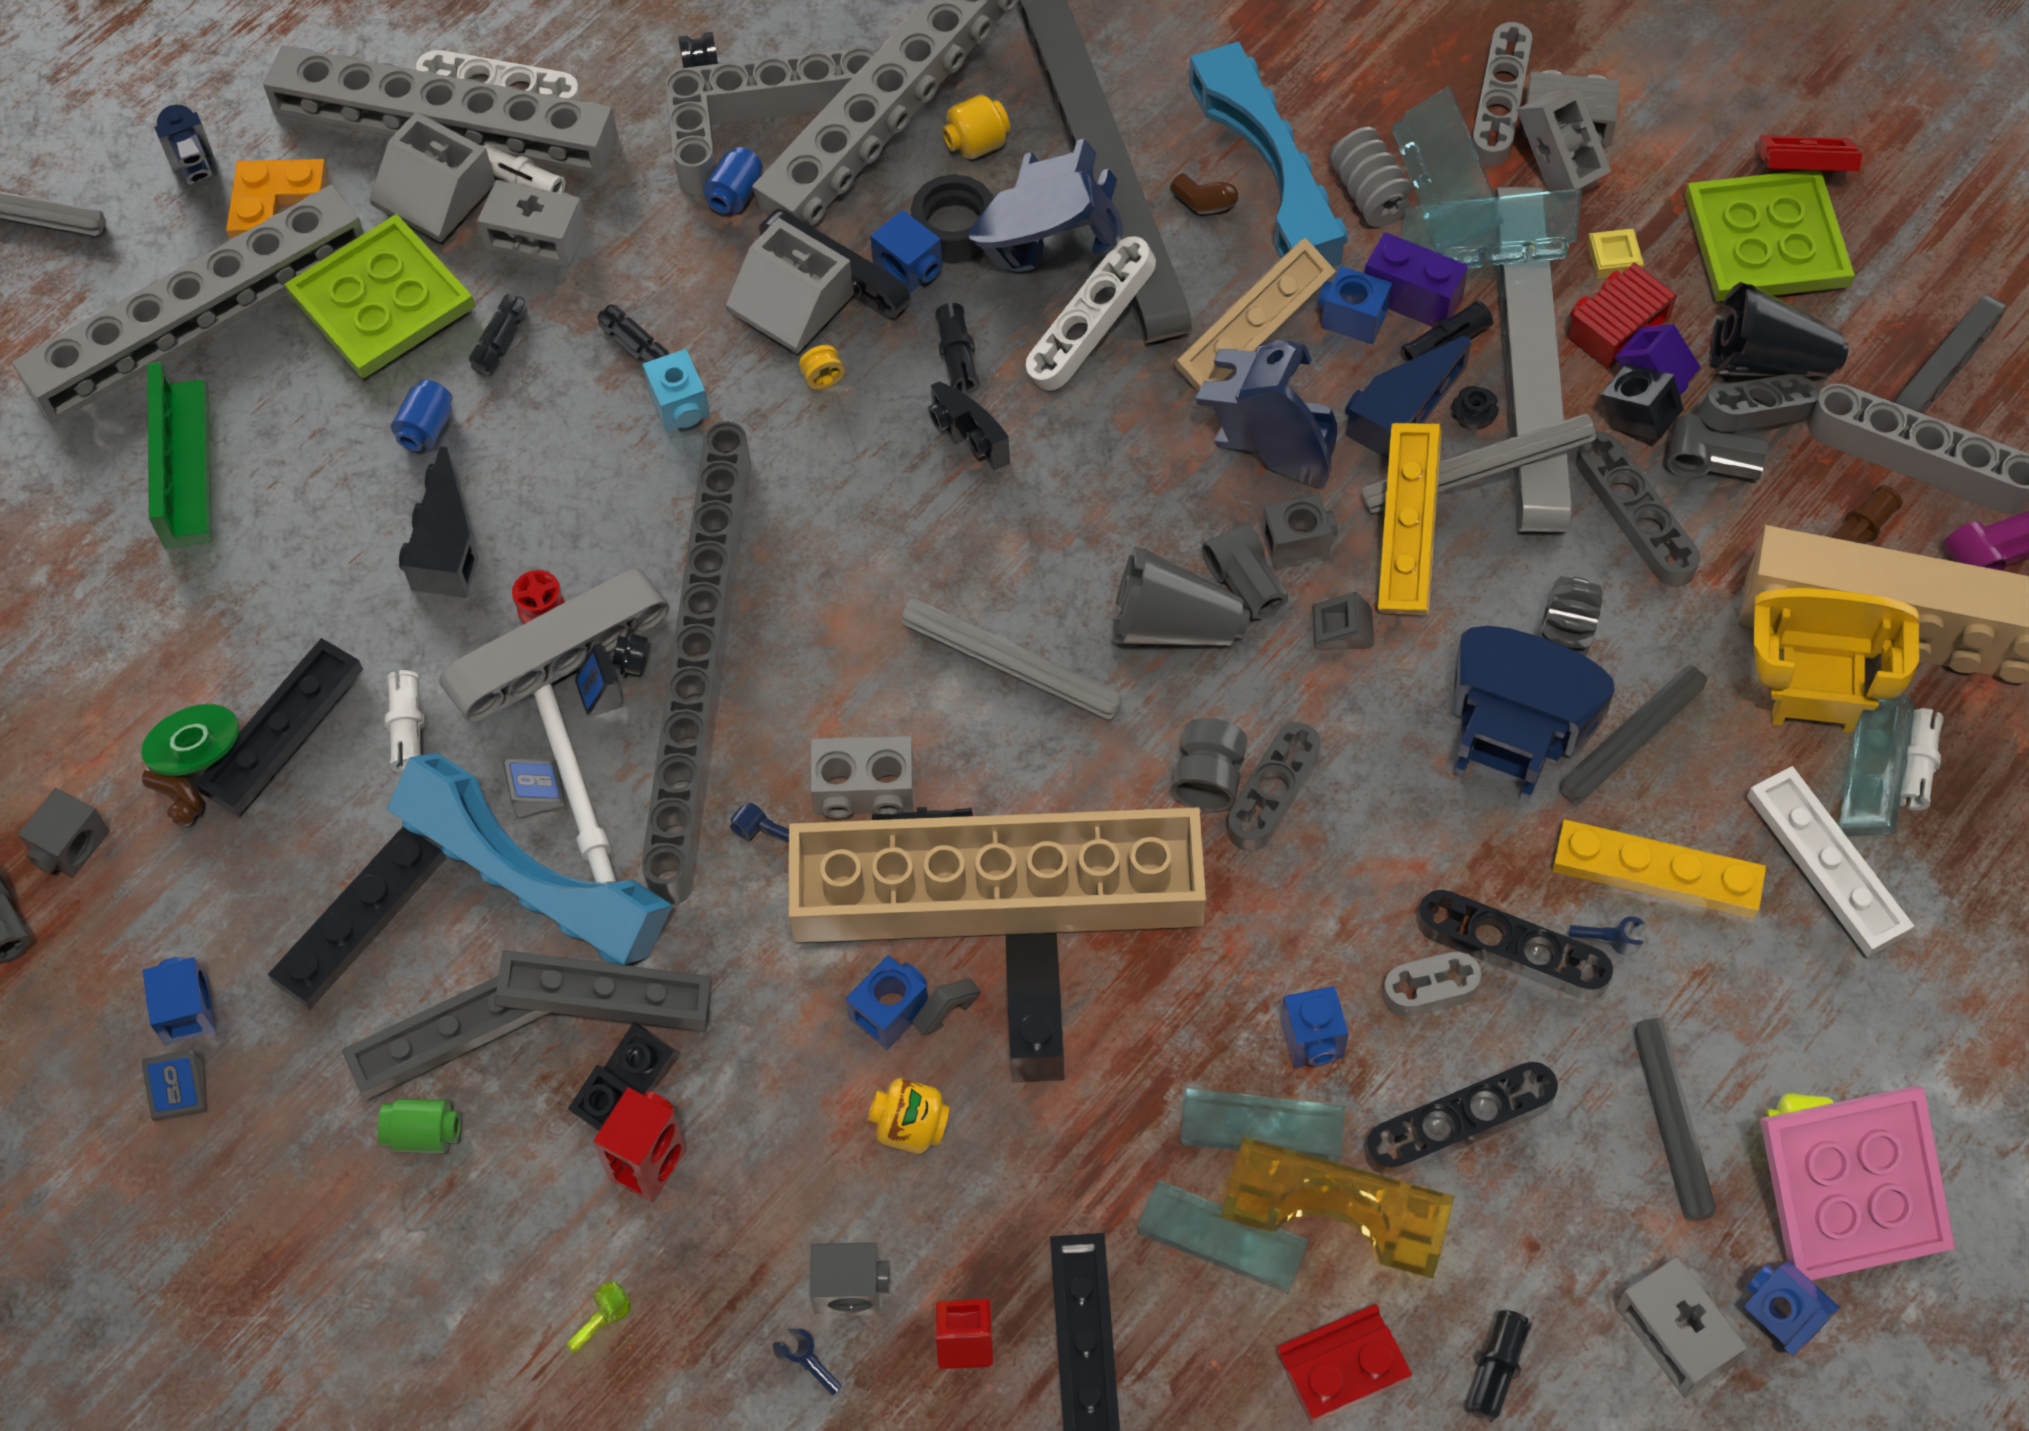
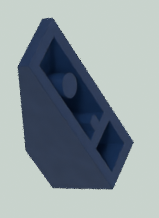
M1466 336L1459 337L1374 377L1363 392L1357 390L1352 395L1346 406L1345 415L1349 416L1346 436L1389 459L1392 423L1423 424L1467 367L1472 340Z

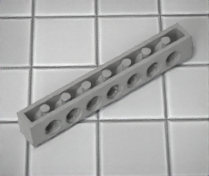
M924 0L752 185L759 210L769 216L774 210L781 209L808 225L817 224L832 201L851 187L854 177L867 163L870 164L877 159L887 141L895 133L901 132L906 127L910 116L922 103H926L933 98L943 80L950 73L956 72L961 67L965 56L977 43H982L987 39L993 26L1005 13H1010L1016 7L1019 0Z
M282 45L263 83L274 114L393 136L415 112H418L481 146L489 144L512 156L528 157L537 164L601 176L618 137L611 106H605L597 102L562 98L554 94L546 95L519 90L511 86L492 85L473 79L449 77L431 71L406 69L388 63L380 64L358 60L350 56L315 52L307 48L299 49Z
M331 184L316 193L310 194L304 200L286 210L269 217L266 221L241 235L231 238L226 243L203 256L191 260L185 266L150 283L147 287L122 301L110 305L104 311L69 328L66 332L41 346L29 350L26 354L13 360L12 364L26 390L50 424H53L147 371V364L163 362L286 293L284 283L363 235L364 231L360 219Z

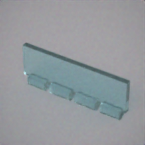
M1447 86L1403 113L1405 119L1403 118L1392 126V132L1399 151L1403 155V161L1411 183L1416 189L1415 193L1425 220L1429 222L1428 228L1439 253H1448L1456 249L1459 252L1505 225L1453 90Z
M1579 188L1406 207L1402 239L1469 265L1468 268L1482 267L1484 265L1486 254L1484 251H1487V260L1490 266L1527 262L1529 255L1528 247H1531L1533 261L1564 259L1568 256V243L1577 241L1582 192Z

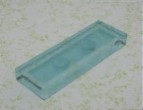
M1899 696L1892 700L1879 699V706L1874 711L1863 710L1857 722L1839 826L1846 837L1895 834L1915 704L1910 696Z
M1186 1088L1181 1145L1340 1162L1345 1106Z
M1160 1180L1156 1182L1137 1227V1234L1288 1295L1309 1242L1308 1239Z

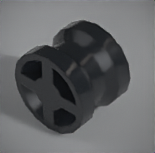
M713 31L703 33L701 38L691 39L687 35L678 37L683 68L718 64Z

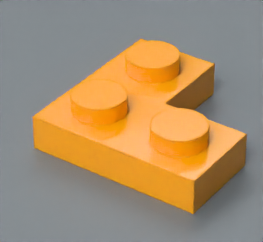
M325 159L237 161L226 227L229 239L241 235L266 221L269 217L278 214L280 206L295 205L310 194L325 188L328 176Z

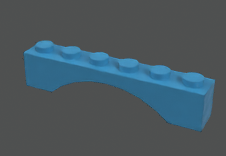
M1239 41L1190 56L1189 87L1204 116L1225 125L1242 136L1261 154L1272 170L1281 199V206L1276 217L1274 248L1280 259L1300 240L1306 237L1332 267L1340 265L1342 262L1343 245L1348 241L1346 227L1342 219L1339 217L1335 218L1331 212L1329 198L1324 186L1321 184L1317 185L1313 179L1307 155L1305 152L1299 153L1295 146L1292 128L1286 119L1281 120L1276 111V101L1271 89H1264L1259 79V70L1254 58L1246 56Z
M439 753L409 757L387 807L388 811L403 820L402 825L407 830L434 840L441 845V851L448 857L467 862L480 871L479 876L486 882L495 886L505 887L517 895L519 903L525 908L546 914L558 922V928L563 933L577 939H583L596 947L599 956L612 964L627 965L649 958L673 907L672 904L633 879L612 883L588 882L561 875L538 863L520 849L498 824L485 802L475 776Z

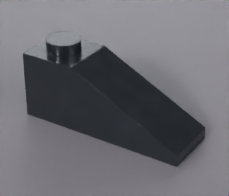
M1057 933L1005 935L1012 1083L1064 1080V1048Z

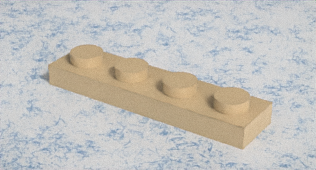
M1306 237L1303 238L1181 354L1173 364L1198 392L1203 381H1223L1233 370L1216 367L1214 359L1219 348L1254 351L1336 271Z

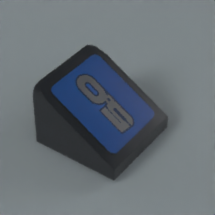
M601 643L594 645L575 677L585 712L589 717L621 708L623 703L606 648Z

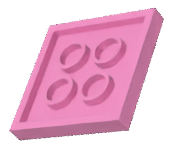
M1915 1085L1760 1119L1787 1262L1793 1263L1811 1281L1955 1249L1923 1087Z

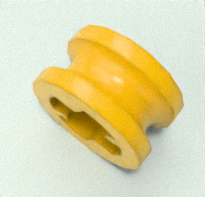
M819 345L810 349L799 361V369L805 375V381L811 389L821 390L832 387L845 374V366L839 359L837 350L830 345Z

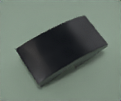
M940 381L932 384V405L928 406V412L936 429L939 432L945 430L955 445L968 439L975 455L978 458L984 456L993 471L1009 464V436L1000 424L982 406L966 394Z
M633 1023L606 1065L595 1066L568 1107V1110L600 1131L627 1087L642 1095L646 1091L653 1092L669 1071L680 1052L643 1026Z

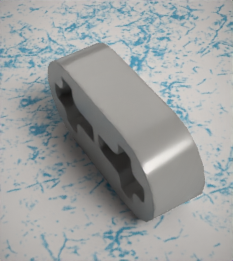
M1449 952L1398 965L1387 974L1382 992L1383 1001L1391 1012L1402 1017L1417 1016L1464 1004L1470 1001L1477 993L1481 979L1480 966L1473 957L1463 952ZM1455 969L1459 976L1467 975L1463 987H1457L1454 980L1445 981L1449 970ZM1400 982H1406L1409 988H1418L1416 989L1414 999H1407L1406 994L1403 992L1396 993Z

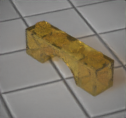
M1243 1136L1229 1179L1221 1218L1271 1233L1277 1231L1285 1223L1300 1217L1324 1216L1334 1218L1355 1227L1363 1233L1374 1246L1380 1264L1434 1279L1455 1196Z

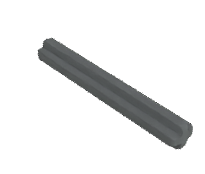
M1693 665L1683 668L1562 780V785L1560 786L1561 793L1574 804L1584 801L1705 688L1707 682L1705 674Z
M1660 1018L1645 1019L1637 1023L1634 1032L1684 1214L1689 1221L1706 1220L1713 1217V1214L1716 1212V1205L1666 1027Z

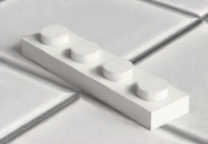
M1793 766L1750 788L1747 798L1867 958L1911 934L1915 927Z

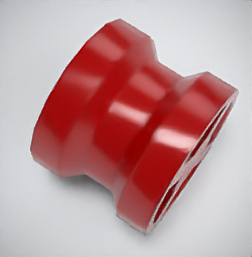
M528 571L515 581L512 588V598L523 624L565 603L558 580L548 571Z

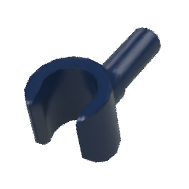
M753 803L742 805L731 817V830L744 840L749 841L758 830H761L767 835H772L789 843V829L767 819L765 813Z
M1629 916L1624 918L1616 928L1570 925L1569 938L1599 940L1611 943L1617 953L1624 956L1631 955L1643 945L1644 941L1632 940L1626 936L1625 932L1629 934L1640 933L1645 927V923L1640 918Z
M788 1329L790 1334L797 1339L798 1349L792 1355L785 1345L780 1342H774L773 1352L776 1357L784 1362L800 1363L833 1396L842 1385L813 1354L814 1342L811 1335L805 1330Z

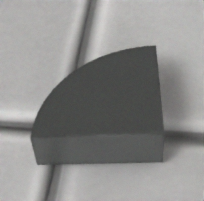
M971 978L937 986L912 1022L922 1035L939 1030L945 1026L941 1020L946 1014L958 1005L965 1011L978 998L981 990Z

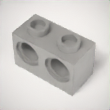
M911 735L811 739L810 792L814 815H825L829 818L840 819L846 818L851 814L914 812V756ZM886 775L898 777V779L890 783L877 781ZM834 777H845L848 779L842 784L834 785L828 783Z

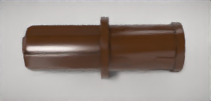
M1880 485L1859 509H1852L1847 513L1845 523L1831 538L1861 544L1876 540L1881 533L1880 528L1894 512H1897L1902 507L1903 503L1900 495L1891 487Z

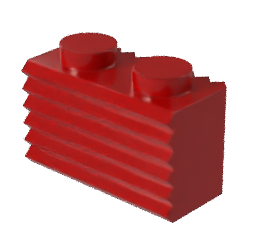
M1633 262L1623 273L1616 270L1610 274L1603 283L1599 293H1595L1593 298L1586 295L1575 304L1570 313L1572 321L1568 337L1570 341H1575L1577 347H1582L1584 352H1589L1591 358H1596L1598 363H1603L1605 369H1610L1618 362L1615 356L1640 327L1662 325L1671 317L1677 294Z

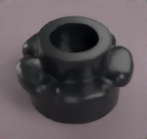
M1468 386L1460 390L1459 397H1456L1452 404L1457 421L1463 427L1470 430H1480L1487 427L1497 417L1499 408L1496 406L1498 402L1496 395L1489 389L1476 386ZM1477 403L1480 404V406H1474L1472 404Z
M630 629L628 638L622 636L617 638L612 664L621 666V676H624L625 672L640 675L648 637L635 635V629Z

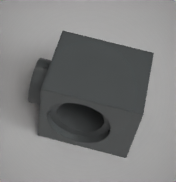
M1320 494L1264 505L1262 534L1274 570L1330 559L1332 539L1338 538V528L1333 511H1325ZM1302 529V530H1306V531H1308V532H1307V533H1299V532H1296V531H1294V530Z
M55 787L17 835L29 850L26 857L32 864L46 873L52 874L56 869L74 878L110 831L95 808Z
M877 1243L811 1244L810 1300L814 1314L879 1313L880 1294L890 1293L889 1261H880Z

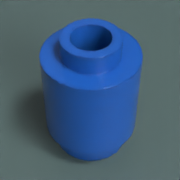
M743 147L733 148L731 152H726L722 156L703 186V193L707 202L715 211L724 214H736L742 210L753 193L752 185L762 176L763 165L759 157Z
M421 380L417 386L411 387L391 423V430L395 435L396 441L411 451L433 448L452 412L450 403L453 397L451 393L441 384L431 380Z

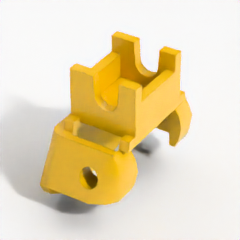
M1785 588L1764 591L1755 596V663L1761 685L1771 687L1772 699L1776 700L1772 709V725L1782 726L1785 717L1841 723L1843 733H1853L1863 710L1874 711L1879 706V699L1892 700L1902 694L1912 681L1919 664V613L1917 609L1905 602L1883 596L1828 589ZM1878 654H1881V671H1877L1865 696V658L1874 659Z

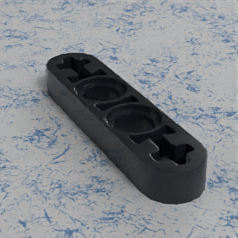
M776 209L759 225V232L762 235L780 218L849 259L854 290L852 298L880 315L893 319L910 302L909 291L895 276L790 213Z
M1432 891L1421 901L1417 917L1418 927L1425 937L1434 942L1469 954L1472 957L1580 999H1596L1605 993L1613 975V965L1606 953L1598 948L1451 891ZM1440 908L1449 911L1448 918L1444 920L1443 924L1433 921L1434 914ZM1465 916H1468L1471 919L1466 935L1459 933L1460 928L1463 925ZM1482 925H1494L1502 931L1504 940L1498 945H1485L1479 941L1475 931ZM1530 944H1543L1552 952L1553 960L1544 965L1534 964L1527 959L1524 949ZM1563 954L1570 956L1564 974L1557 971ZM1585 965L1596 968L1590 982L1580 979L1581 971L1585 968Z
M1523 1063L1385 1121L1373 1128L1368 1136L1365 1150L1367 1163L1373 1171L1380 1175L1397 1176L1539 1116L1549 1110L1554 1102L1558 1090L1556 1075L1549 1067L1542 1063ZM1526 1079H1529L1533 1086L1539 1084L1544 1086L1540 1098H1536L1532 1092L1517 1096L1513 1105L1515 1110H1512L1509 1097L1522 1091ZM1479 1097L1490 1098L1498 1104L1500 1115L1494 1120H1481L1472 1113L1470 1104ZM1432 1117L1443 1118L1451 1125L1453 1134L1447 1140H1433L1425 1134L1423 1123ZM1407 1128H1412L1414 1141L1400 1148L1398 1159L1393 1160L1389 1153L1381 1155L1378 1153L1382 1140L1387 1139L1392 1146L1407 1141L1409 1135ZM1416 1145L1420 1148V1151L1416 1150Z

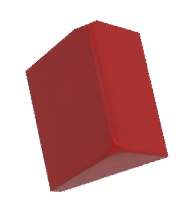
M990 1299L936 1302V1345L939 1368L957 1369L992 1366L993 1348Z

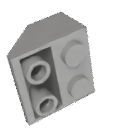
M415 112L387 143L370 196L371 205L391 216L397 213L407 225L442 242L495 183L487 149Z
M778 218L750 246L727 300L726 310L798 354L854 294L850 260Z

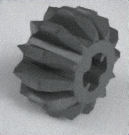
M1576 576L1573 578L1559 577L1553 582L1551 592H1549L1541 621L1539 637L1558 643L1586 656L1589 653L1595 631L1597 630L1603 602L1601 586L1589 582L1588 579Z

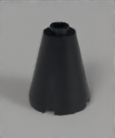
M1743 282L1734 285L1727 294L1722 305L1730 306L1729 312L1725 320L1716 319L1710 344L1711 366L1718 367L1714 372L1725 376H1781L1797 374L1806 377H1829L1836 369L1840 370L1844 366L1849 351L1848 343L1844 342V335L1841 331L1756 286Z

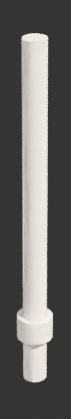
M550 683L535 691L534 696L578 827L579 835L576 841L582 859L589 861L595 882H617L608 857L611 846L606 831L598 826Z

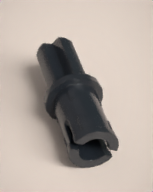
M1501 1310L1498 1312L1486 1351L1480 1353L1477 1359L1481 1369L1467 1407L1468 1412L1472 1416L1486 1422H1493L1500 1416L1511 1380L1519 1378L1521 1367L1518 1363L1532 1323L1528 1322L1529 1319L1520 1313L1511 1310Z

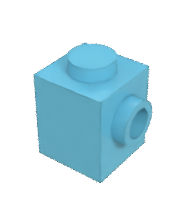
M687 349L642 364L648 391L666 432L679 428H688L701 420L710 418L705 389Z

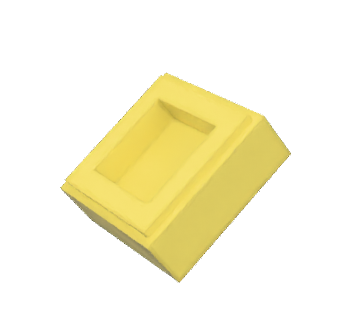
M1634 228L1589 233L1587 246L1596 279L1608 278L1616 270L1623 273L1633 262L1643 268L1644 264Z

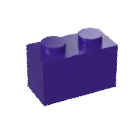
M1384 232L1365 264L1364 274L1392 282L1389 310L1432 327L1435 321L1442 317L1449 319L1457 310L1463 299L1469 265Z

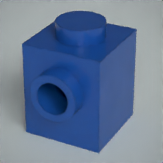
M1331 986L1284 996L1280 1022L1293 1068L1308 1065H1324L1344 1058L1349 1032L1336 987Z

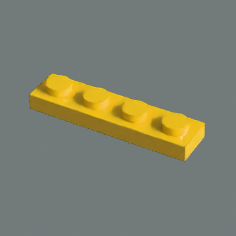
M1392 423L1378 600L1380 614L1429 615L1442 436L1440 424Z
M1564 819L1552 872L1755 919L1760 907L1766 865Z

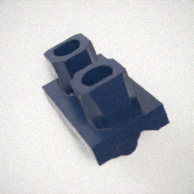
M178 104L164 108L158 115L157 126H154L172 171L181 168L188 185L212 177L213 174L206 158L212 157L214 154L198 113H193L186 106Z

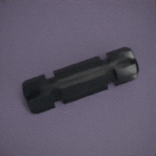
M507 294L503 297L498 306L500 312L494 313L479 339L482 345H476L469 357L471 368L474 371L489 375L494 371L499 362V359L496 357L503 355L518 328L515 323L519 324L527 312L526 301L522 297H516L512 294Z
M610 304L599 312L597 316L599 326L609 335H615L614 340L639 361L644 360L642 364L669 355V351L660 343H652L654 338L630 317L624 318L626 313L617 305Z

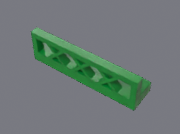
M162 362L147 364L149 520L164 549L212 543L209 391L204 379L171 383Z

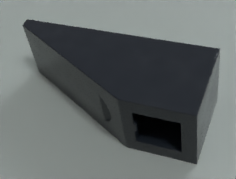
M440 446L435 463L429 464L425 474L426 491L422 503H416L412 514L413 531L409 543L404 542L400 549L399 568L401 571H404L412 591L467 598L479 557L447 447Z

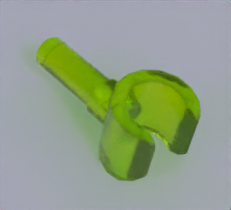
M610 1281L593 1293L592 1297L599 1311L592 1315L591 1319L565 1344L574 1354L600 1328L602 1329L607 1323L618 1322L629 1314L631 1309L630 1300L624 1289L618 1286L617 1282Z

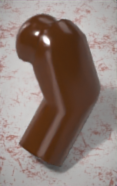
M1185 173L1176 176L1170 185V191L1193 211L1201 215L1224 211L1234 206L1238 200V191L1234 185L1225 182L1198 185Z
M148 768L145 769L142 775L143 785L146 788L168 795L174 801V804L167 811L168 817L173 818L172 821L174 823L187 827L193 823L195 817L201 816L203 811L202 800L185 775L164 776L156 774Z

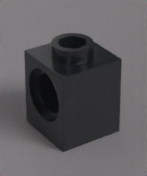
M1625 364L1616 377L1607 384L1601 394L1611 429L1655 440H1660L1684 410L1674 374Z

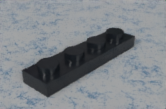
M320 638L243 727L232 748L221 759L213 763L198 779L195 785L199 792L239 816L363 671L360 661L330 642Z
M402 826L267 974L272 983L311 1010L446 860L441 849L421 835L415 834Z
M1105 1233L1050 1236L1063 1431H1120Z

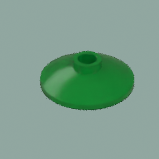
M198 704L180 709L160 720L147 733L141 746L142 759L149 770L159 775L181 776L200 771L221 759L232 748L239 734L238 721L231 710L217 704Z

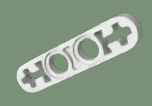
M444 50L426 52L420 56L416 64L417 71H431L439 75L460 79H469L476 74H485L489 78L484 83L503 87L510 86L518 81H525L530 84L525 91L546 95L554 94L562 98L581 101L576 78L566 72Z
M1136 236L1126 237L1110 250L1029 353L1025 367L1029 376L1040 389L1046 391L1056 390L1068 382L1152 275L1156 266V259L1147 242L1142 238ZM1140 256V260L1137 263L1133 261L1125 263L1129 257L1136 259ZM1124 276L1125 280L1121 282L1120 279ZM1106 287L1116 288V293L1109 302L1105 304L1094 303L1095 296L1101 289ZM1082 322L1088 324L1087 331L1081 338L1076 340L1066 339L1069 328L1074 324ZM1062 345L1068 353L1065 354L1061 348L1058 351L1057 346ZM1046 363L1048 365L1056 363V367L1052 371L1050 369L1042 371V367Z

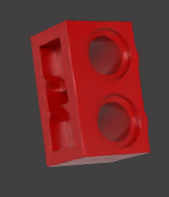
M627 1087L594 1138L593 1143L607 1178L610 1181L654 1203L687 1149L680 1131V1125L673 1111V1105L655 1092L646 1091L642 1095Z

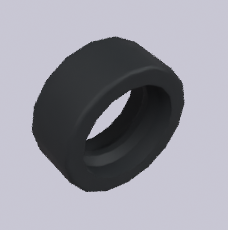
M952 174L936 177L925 183L914 195L911 205V216L941 239L942 261L955 263L971 260L985 252L980 246L975 245L969 239L968 231L971 227L956 232L942 231L930 225L927 219L934 211L951 205L966 206L981 215L992 201L993 194L983 183L970 176Z

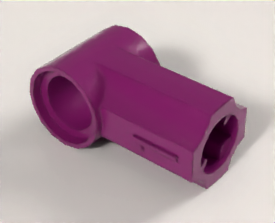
M2029 511L1988 526H1984L1981 521L1963 525L1946 538L1943 546L1954 562L2004 571L2008 565L2029 558Z

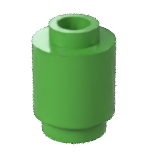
M396 1099L394 1104H383L380 1109L378 1119L380 1146L391 1147L393 1152L445 1154L449 1149L450 1143L458 1142L460 1114L458 1111H452L449 1100Z

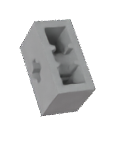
M1580 88L1552 90L1516 109L1548 192L1576 191L1612 172Z
M500 180L495 181L477 220L485 249L569 267L587 227L580 197H575L565 192H551L532 188L523 183H509Z
M1677 1256L1625 1290L1616 1309L1682 1397L1686 1399L1735 1366L1748 1347L1744 1343L1745 1337L1739 1324L1728 1313L1722 1314L1709 1298V1289L1702 1276L1691 1267L1687 1269ZM1678 1320L1681 1324L1690 1321L1694 1324L1695 1328L1686 1326L1681 1329L1676 1324V1321Z

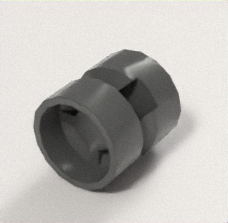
M1201 718L1188 722L1184 728L1180 745L1181 759L1176 764L1172 781V795L1179 802L1192 808L1199 807L1200 810L1223 811L1231 808L1235 803L1240 781L1238 770L1241 769V764L1245 758L1248 743L1246 733L1234 724L1219 719Z

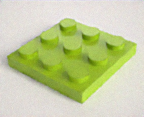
M1803 170L1688 183L1685 197L1716 302L1724 301L1733 286L1739 282L1752 284L1771 295L1851 287L1855 277L1821 170Z
M397 213L284 283L290 298L362 379L476 307L471 293Z

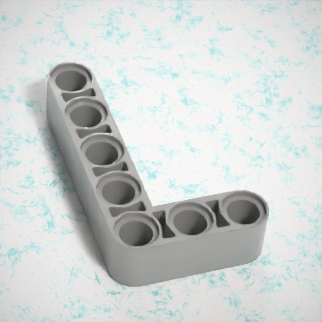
M853 47L688 67L672 72L666 79L665 87L672 153L680 188L691 195L704 194L703 186L716 167L711 125L820 112L869 61L875 52L866 47Z

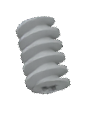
M1369 126L1359 128L1337 141L1332 146L1328 155L1332 167L1339 174L1343 185L1347 187L1351 198L1355 200L1359 211L1363 213L1367 224L1373 227H1384L1396 222L1406 214L1410 205L1407 198L1411 194L1412 186L1408 179L1403 178L1404 173L1401 168L1395 165L1396 161L1393 155L1387 153L1388 148L1384 141L1379 140L1380 135L1376 128Z

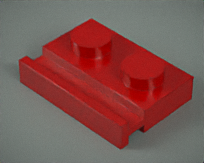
M1760 135L1758 154L1764 163H1768L1767 167L1781 171L1804 169L1821 170L1822 172L1860 171L1862 153L1858 152V148L1850 138Z
M1377 1303L1279 1345L1276 1349L1278 1359L1284 1365L1287 1377L1310 1425L1409 1383L1413 1376L1388 1325H1385L1380 1315Z

